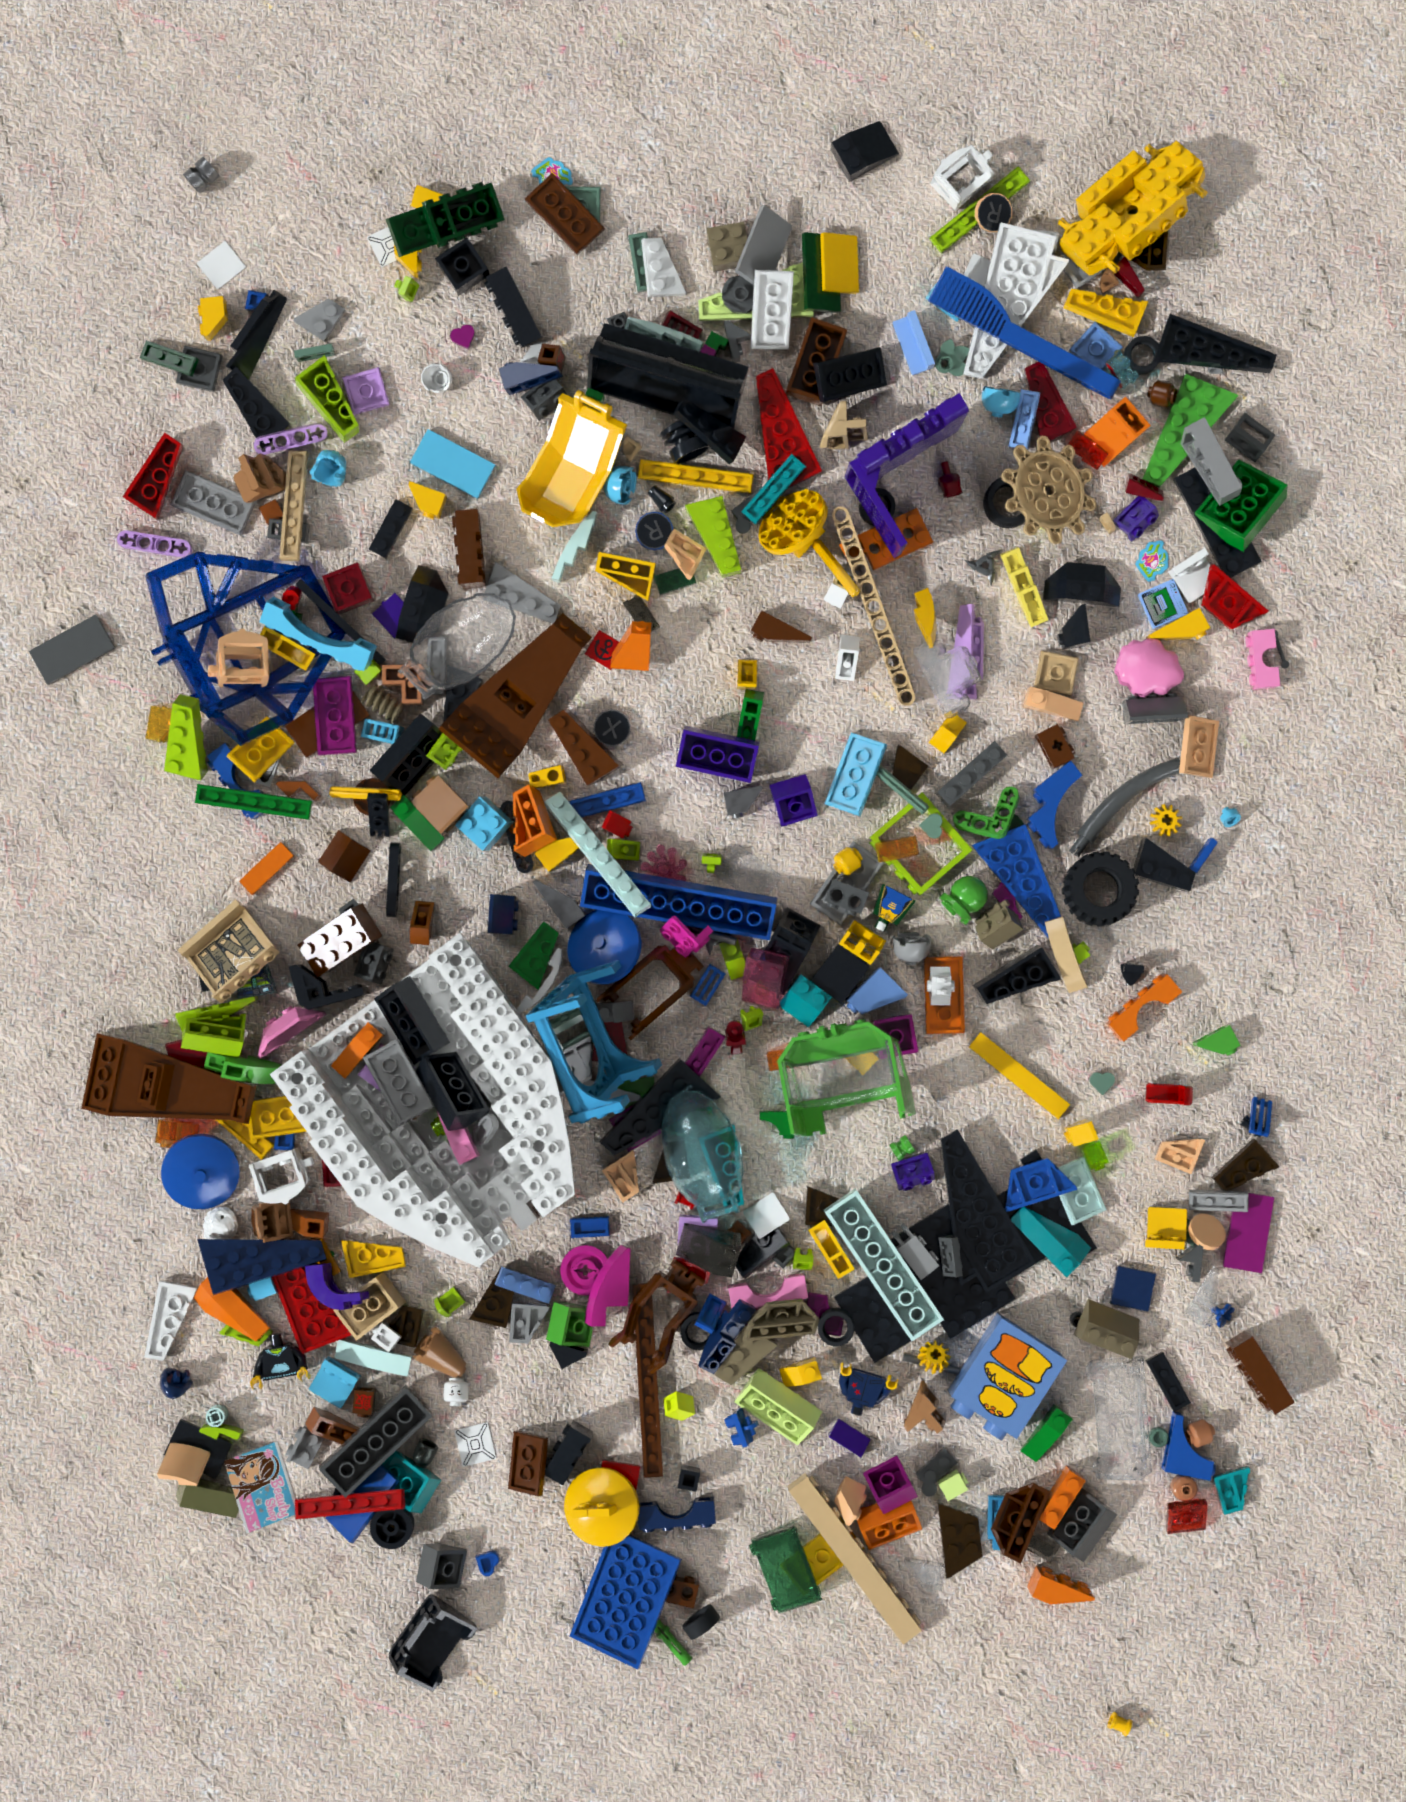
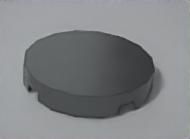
M740 275L729 278L722 289V300L725 307L736 314H746L752 311L754 285Z

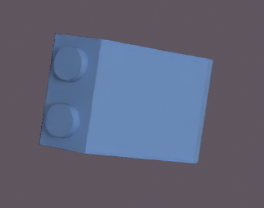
M878 967L846 999L848 1002L846 1006L854 1014L857 1012L864 1014L906 998L908 994L882 968Z

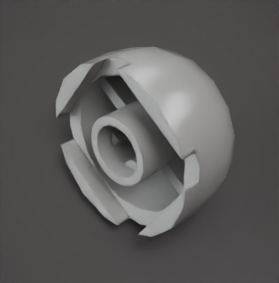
M917 932L898 933V937L893 936L894 953L900 960L905 961L907 965H916L917 962L924 960L929 955L931 937L927 934H924V937H920Z

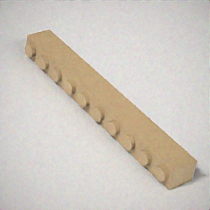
M805 1472L787 1486L788 1491L904 1645L922 1631L919 1625L921 1624L920 1619L915 1613L912 1615L909 1612L910 1606L904 1598L900 1600L897 1596L899 1592L894 1584H889L886 1581L887 1575L881 1567L877 1569L874 1565L876 1562L870 1552L865 1553L862 1549L864 1547L859 1537H853L851 1534L852 1528L843 1523L839 1518L842 1516L836 1506L833 1508L828 1503L830 1501L829 1497L824 1491H819L817 1488L819 1484L812 1475L809 1477Z

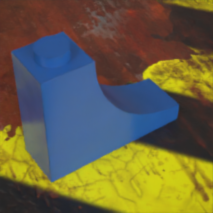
M1172 1411L1168 1431L1169 1439L1165 1447L1161 1468L1168 1473L1211 1481V1476H1214L1216 1470L1214 1461L1211 1458L1200 1455L1190 1447L1183 1429L1184 1416L1179 1412Z

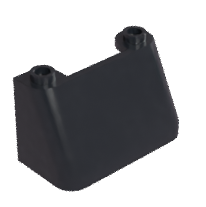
M430 1594L391 1647L389 1660L397 1675L433 1692L443 1679L440 1667L461 1638L469 1640L475 1635L477 1626L473 1621L446 1602Z

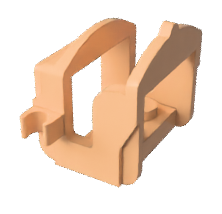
M243 628L218 639V651L216 652V665H208V677H217L220 688H223V684H261V687L267 686L269 679L267 638L257 633L246 631ZM225 659H259V668L239 669L238 667H230L225 669Z

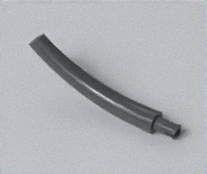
M1176 758L1155 765L1134 776L1112 792L1094 810L1077 832L1079 838L1069 849V852L1072 854L1075 852L1074 855L1080 857L1088 843H1094L1107 823L1126 803L1153 784L1179 774L1180 759Z

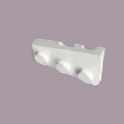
M643 238L641 243L648 297L685 296L686 291L662 238Z

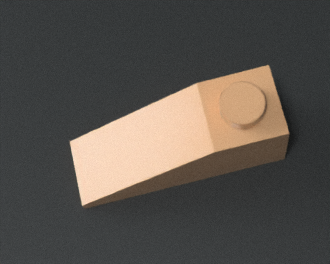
M1031 686L1027 689L1023 704L1024 708L1074 721H1079L1083 703Z

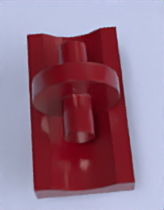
M737 1020L730 1021L725 1029L726 1046H730L731 1055L743 1054L742 1045H746L743 1026Z

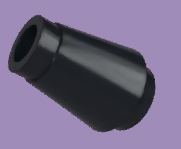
M656 485L649 490L648 494L661 512L668 513L676 505L674 497Z

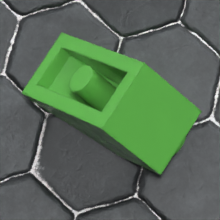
M1224 1025L1192 1042L1196 1047L1223 1055L1226 1054L1227 1056L1237 1051L1236 1048L1241 1046L1230 1025Z

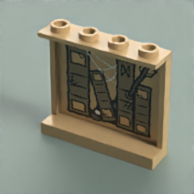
M236 899L178 949L179 953L190 962L213 993L211 996L220 1003L228 1000L237 989L243 987L253 975L258 974L261 968L274 960L275 956L280 953L246 907Z

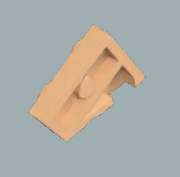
M676 529L672 530L664 545L683 574L690 580L707 548Z
M634 1150L602 1170L622 1202H625L639 1192Z

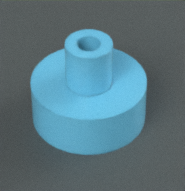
M1225 807L1222 810L1223 814L1220 820L1225 827H1232L1241 820V815L1237 809Z

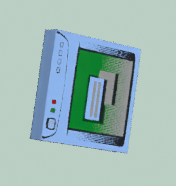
M1174 579L1137 595L1152 630L1188 614Z

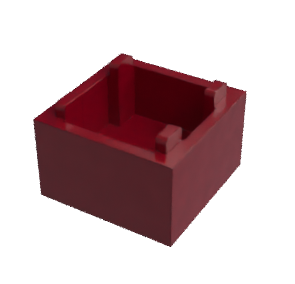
M358 562L322 576L334 609L339 615L375 601L362 567Z

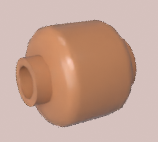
M1201 1419L1188 1424L1184 1434L1189 1445L1199 1448L1212 1443L1215 1430L1212 1424Z
M1176 1475L1170 1484L1173 1495L1181 1501L1192 1500L1198 1491L1196 1482L1188 1476Z

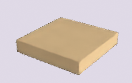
M1041 650L1034 687L1071 696L1079 658Z

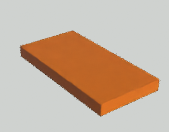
M963 956L926 957L924 959L926 1034L965 1033ZM930 967H950L951 980L955 981V991L951 992L950 1005H930L929 992H927Z

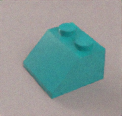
M800 974L778 1003V1006L809 1028L832 997Z

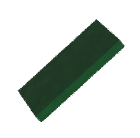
M804 232L802 233L804 310L839 313L841 312L840 293L822 291L820 234Z

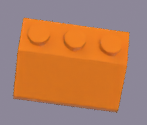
M912 1501L885 1514L882 1513L877 1503L860 1508L862 1512L857 1522L869 1550L922 1530Z

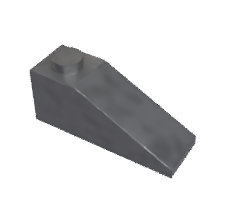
M538 880L533 881L566 929L586 916L584 914L586 909L580 907V901L576 902L574 899Z

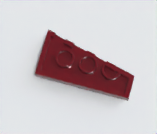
M1036 362L1026 367L1024 373L1029 391L1041 393L1035 417L1039 436H1046L1051 442L1075 430L1077 427L1045 365Z

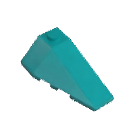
M1021 1207L1010 1218L1012 1223L1066 1278L1082 1263L1091 1249L1075 1232L1026 1207Z

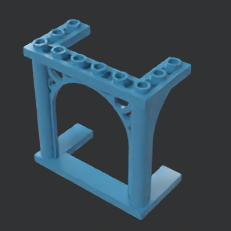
M619 960L567 976L526 1015L528 1023L534 1021L572 1109V1113L569 1115L571 1124L576 1122L582 1124L593 1117L600 1119L608 1115V1113L614 1112V1114L624 1111L625 1106L630 1102L628 1095L609 1099L611 1094L618 1090L617 1087L623 1084L624 1081L630 1080V1082H633L644 1075L647 1077L653 1076L658 1073L657 1070L662 1066L660 1058L651 1061L638 1060L623 1053L612 1042L586 983L616 973L621 968ZM579 1008L598 1057V1073L595 1082L591 1086L581 1083L571 1071L549 1021V1016Z

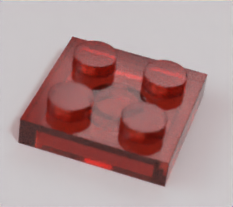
M1206 1499L1167 1503V1534L1206 1530Z

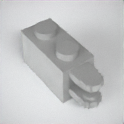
M903 1223L901 1229L909 1236L906 1240L902 1241L900 1235L895 1231L891 1234L899 1243L896 1247L898 1252L920 1280H922L939 1267L936 1262L939 1259L932 1250L930 1252L926 1250L924 1246L927 1243L920 1235L916 1237L914 1233L912 1234Z

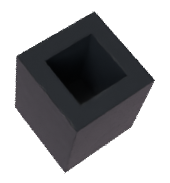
M681 1464L678 1488L697 1492L700 1468Z

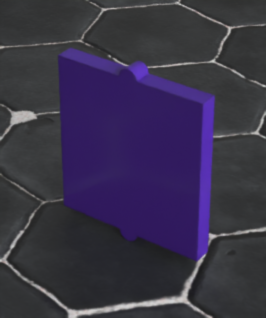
M396 593L385 602L382 601V605L372 613L394 639L396 638L399 616L404 603Z

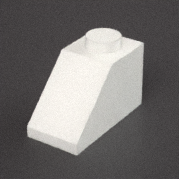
M842 564V567L855 582L851 568ZM835 577L824 600L841 609L849 593Z
M841 635L835 679L854 681L860 637Z

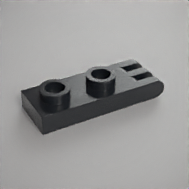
M368 793L370 836L374 837L375 831H377L378 837H382L383 831H385V836L390 837L388 794Z

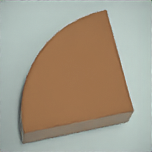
M1109 268L1104 271L1100 278L1102 294L1120 283Z

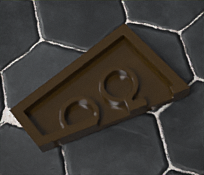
M1253 1138L1211 1178L1223 1191H1230L1280 1166Z
M807 1186L805 1225L815 1226L825 1220L828 1226L834 1227L824 1209L839 1200V1198Z
M500 1269L469 1320L503 1328L507 1327L515 1292L495 1285Z

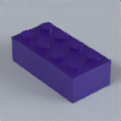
M684 726L676 767L751 783L760 742Z

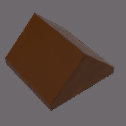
M338 830L318 863L351 883L371 850Z

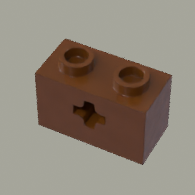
M1058 724L1035 735L1051 770L1075 758V750L1071 744L1067 743L1065 730L1062 726L1059 727ZM1054 742L1060 744L1058 749L1052 748Z

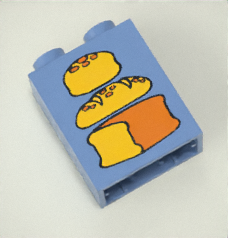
M997 1312L959 1371V1374L948 1388V1392L954 1398L950 1407L969 1420L974 1412L987 1420L983 1429L1001 1441L1007 1433L1017 1439L1068 1360L1061 1353Z

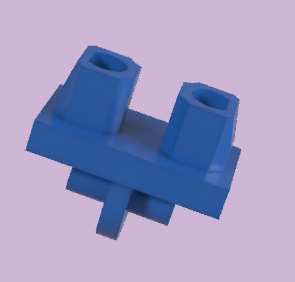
M742 1408L737 1409L733 1414L725 1418L726 1426L728 1428L736 1427L737 1433L731 1435L734 1446L742 1445L744 1448L754 1441L752 1435L756 1434L754 1428L759 1423L757 1420L752 1421L750 1415L745 1417Z

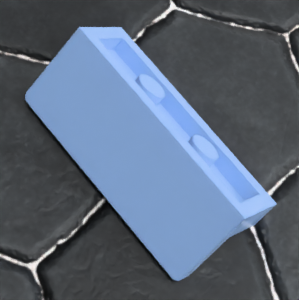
M915 310L908 312L906 317L893 321V327L911 375L934 368L935 362Z

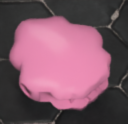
M1147 638L1141 642L1132 640L1127 645L1122 646L1114 669L1119 683L1127 686L1133 695L1145 698L1151 693L1165 695L1173 687L1181 684L1184 679V671L1179 664L1177 654L1166 650L1162 642L1155 638Z

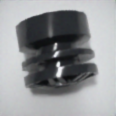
M680 420L671 424L660 434L662 439H667L664 443L665 446L675 445L669 451V454L676 465L690 461L710 449L704 441L696 436Z

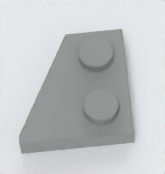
M328 298L295 317L293 321L325 342L346 310Z

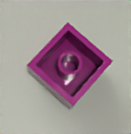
M912 1014L872 1020L874 1025L899 1040L902 1055L918 1052ZM889 1048L878 1051L880 1059L891 1057Z
M897 1455L863 1473L883 1514L918 1497Z

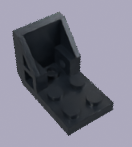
M787 907L750 978L784 995L806 957L821 925Z
M304 965L289 966L298 1004L306 1009H315L369 994L368 987H362V984L350 986L348 991L345 992L343 989L329 992L327 982L321 977H316L314 972Z

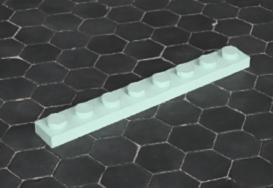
M558 792L544 801L548 810L632 915L637 917L651 907L650 902L563 794Z

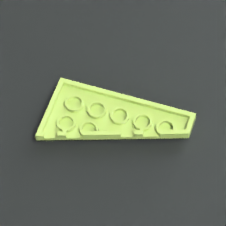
M803 262L783 269L782 271H794L791 318L813 317V311L804 310ZM720 292L698 300L699 321L752 319V311L746 314H736L725 307L722 293Z

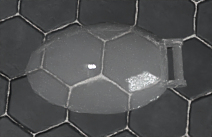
M476 593L471 597L461 598L448 604L434 613L417 632L410 648V660L398 672L401 675L403 674L422 694L424 700L437 690L461 687L483 675L503 654L514 634L516 615L512 609L511 602L495 595V593ZM411 667L415 670V672L422 679V681H424L430 687L429 689H427L420 682V680L409 670Z

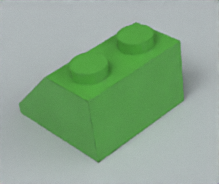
M554 1302L546 1340L561 1346L589 1347L593 1327L585 1323L587 1306Z

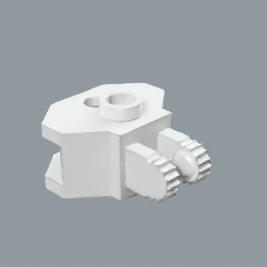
M930 967L929 980H927L930 1005H950L951 992L955 991V981L951 980L950 967Z

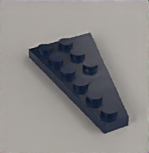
M197 1239L213 1295L327 1260L321 1240H276L263 1243V1240Z

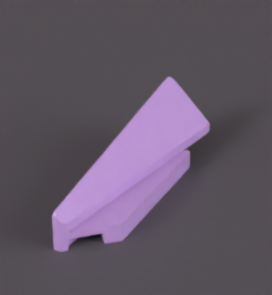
M974 604L961 605L959 608L948 690L949 699H977L975 680H983L984 622L981 617H976Z

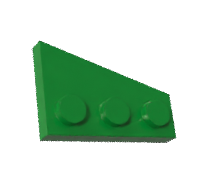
M543 921L508 967L539 990L559 932Z

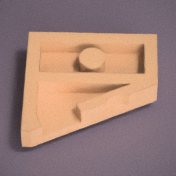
M1205 1140L1161 1141L1155 1160L1192 1174Z

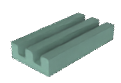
M332 344L294 350V355L298 362L319 359L324 355L326 357L334 356L335 350Z

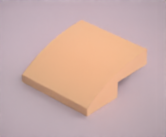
M170 1443L157 1475L159 1479L177 1480L179 1485L197 1486L210 1457V1452L190 1445Z

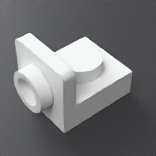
M383 1322L374 1328V1335L371 1339L387 1352H391L402 1336L389 1327V1323Z

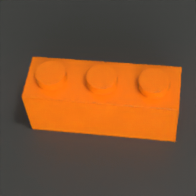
M1066 1466L1050 1490L1051 1492L1039 1520L1055 1530L1086 1482L1084 1477Z

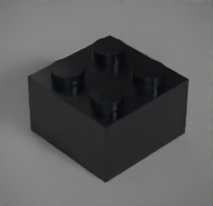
M467 237L435 258L437 265L458 296L490 275L487 266Z

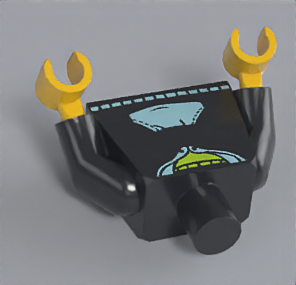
M281 1333L270 1335L272 1346L265 1347L259 1353L250 1385L254 1389V1384L259 1383V1389H262V1378L263 1381L297 1375V1378L303 1382L302 1376L306 1374V1377L310 1379L311 1374L307 1371L306 1355L297 1346H294L292 1342L283 1343Z

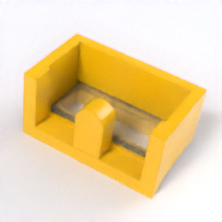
M854 920L839 944L871 965L882 950L886 940Z

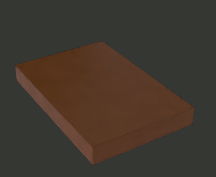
M518 1430L513 1432L508 1489L538 1497L543 1496L548 1437Z

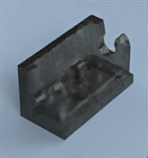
M634 595L631 600L623 602V606L633 621L651 622V633L660 628L640 596Z

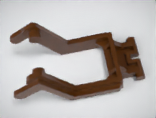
M666 945L657 946L638 962L625 977L616 981L595 1000L597 1003L602 999L604 1001L609 999L611 1002H614L619 998L616 992L654 959L662 960L679 980V989L642 1021L636 1018L630 1023L633 1027L630 1031L633 1034L628 1039L631 1041L694 986L695 979L690 973L694 969H697L699 972L704 967L694 954L685 958L676 951L675 947L670 951Z
M676 1259L671 1262L672 1269L667 1275L662 1271L655 1273L630 1304L623 1330L615 1335L608 1344L610 1347H614L619 1342L624 1345L628 1342L631 1344L635 1342L637 1335L634 1332L641 1308L657 1288L664 1287L680 1298L684 1305L664 1328L659 1349L652 1356L655 1362L648 1369L650 1374L655 1373L667 1364L675 1332L698 1305L697 1297L693 1294L694 1289L698 1285L703 1286L705 1280L693 1271L686 1275L689 1268Z

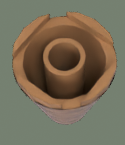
M437 1327L430 1330L432 1334L430 1336L425 1335L414 1349L416 1355H413L412 1358L452 1378L461 1377L467 1369L465 1367L466 1362L442 1331Z

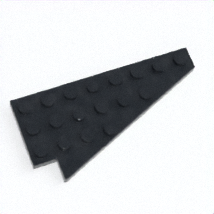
M956 1129L942 1137L940 1142L953 1237H958L960 1244L959 1251L963 1276L958 1277L960 1285H963L977 1277L987 1293L1036 1264L960 1132Z

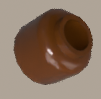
M1156 381L1153 386L1149 387L1147 397L1150 398L1152 405L1167 408L1175 403L1177 389L1173 383Z

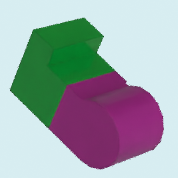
M711 331L700 352L716 356L720 348L725 351L728 339Z

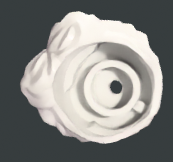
M218 1207L207 1213L203 1224L205 1239H232L235 1236L238 1228V1219L230 1208Z

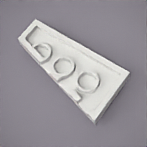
M159 1281L145 1358L165 1360L198 1287Z

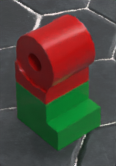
M290 586L283 593L282 601L290 604V610L302 622L303 614L298 613L302 591L296 586Z

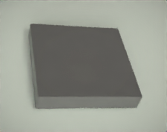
M184 346L183 353L197 357L199 361L193 377L178 372L176 383L214 392L223 355Z

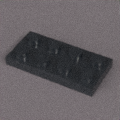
M881 347L813 363L820 402L887 386Z

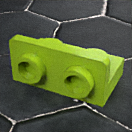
M442 733L426 756L446 770L452 766L456 755L463 749Z

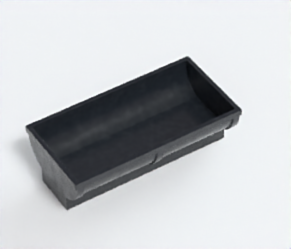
M604 323L601 334L597 337L593 349L591 348L589 352L587 389L590 388L605 395L674 415L673 413L679 402L685 398L734 429L749 367Z

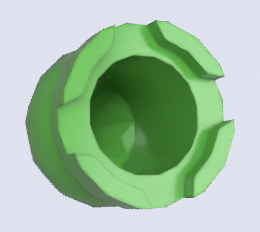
M965 876L954 882L949 895L943 893L938 899L942 901L941 904L953 916L957 914L961 918L960 922L967 925L972 920L969 913L978 912L986 904L988 890L984 882L978 877Z

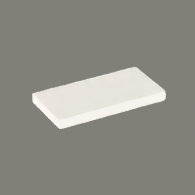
M755 270L751 349L789 350L794 271Z

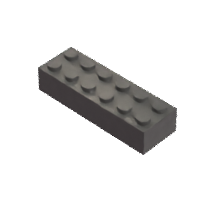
M405 1385L321 1463L319 1470L346 1498L432 1417V1412Z

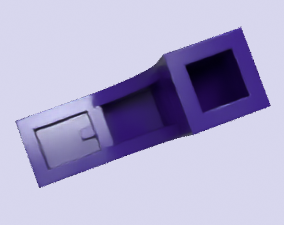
M331 1263L305 1266L309 1288L317 1300L332 1309L345 1310L353 1308V1305L363 1304L362 1300L369 1299V1291L346 1292L341 1290L334 1282Z

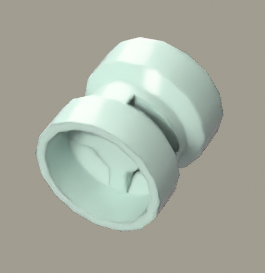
M220 1404L213 1406L206 1413V1421L212 1427L222 1425L228 1418L227 1408Z

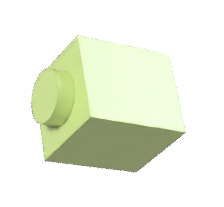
M957 1469L937 1481L947 1501L968 1490L966 1484L969 1482L964 1473L959 1474Z

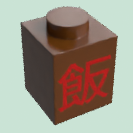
M542 344L537 361L540 365L557 366L562 372L566 357L560 345Z
M357 1387L355 1389L352 1413L357 1414L358 1417H368L373 1414L376 1398L375 1388Z

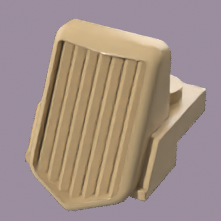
M841 401L837 405L823 434L820 448H830V450L849 449V441L868 440L866 419L852 418L848 420L847 401Z

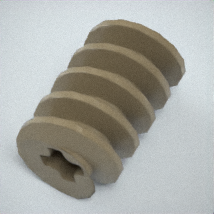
M376 684L366 692L361 703L366 701V707L373 705L372 711L374 712L379 709L378 714L380 716L386 713L385 719L389 720L392 718L391 724H394L403 712V704L400 702L397 705L396 697L390 700L391 693L384 696L385 689H381L378 692V685Z

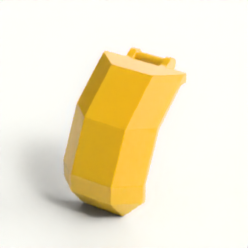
M581 390L576 391L574 398L564 393L558 397L559 403L547 440L527 476L516 488L521 511L551 527L580 523L589 513L612 471L627 428V424L611 417V405L603 404L590 398Z

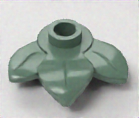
M952 339L945 341L940 347V355L935 360L936 369L941 373L949 372L953 376L963 375L965 368L963 361L968 355L969 348L965 346L955 347ZM942 360L947 361V365L945 367L941 365Z

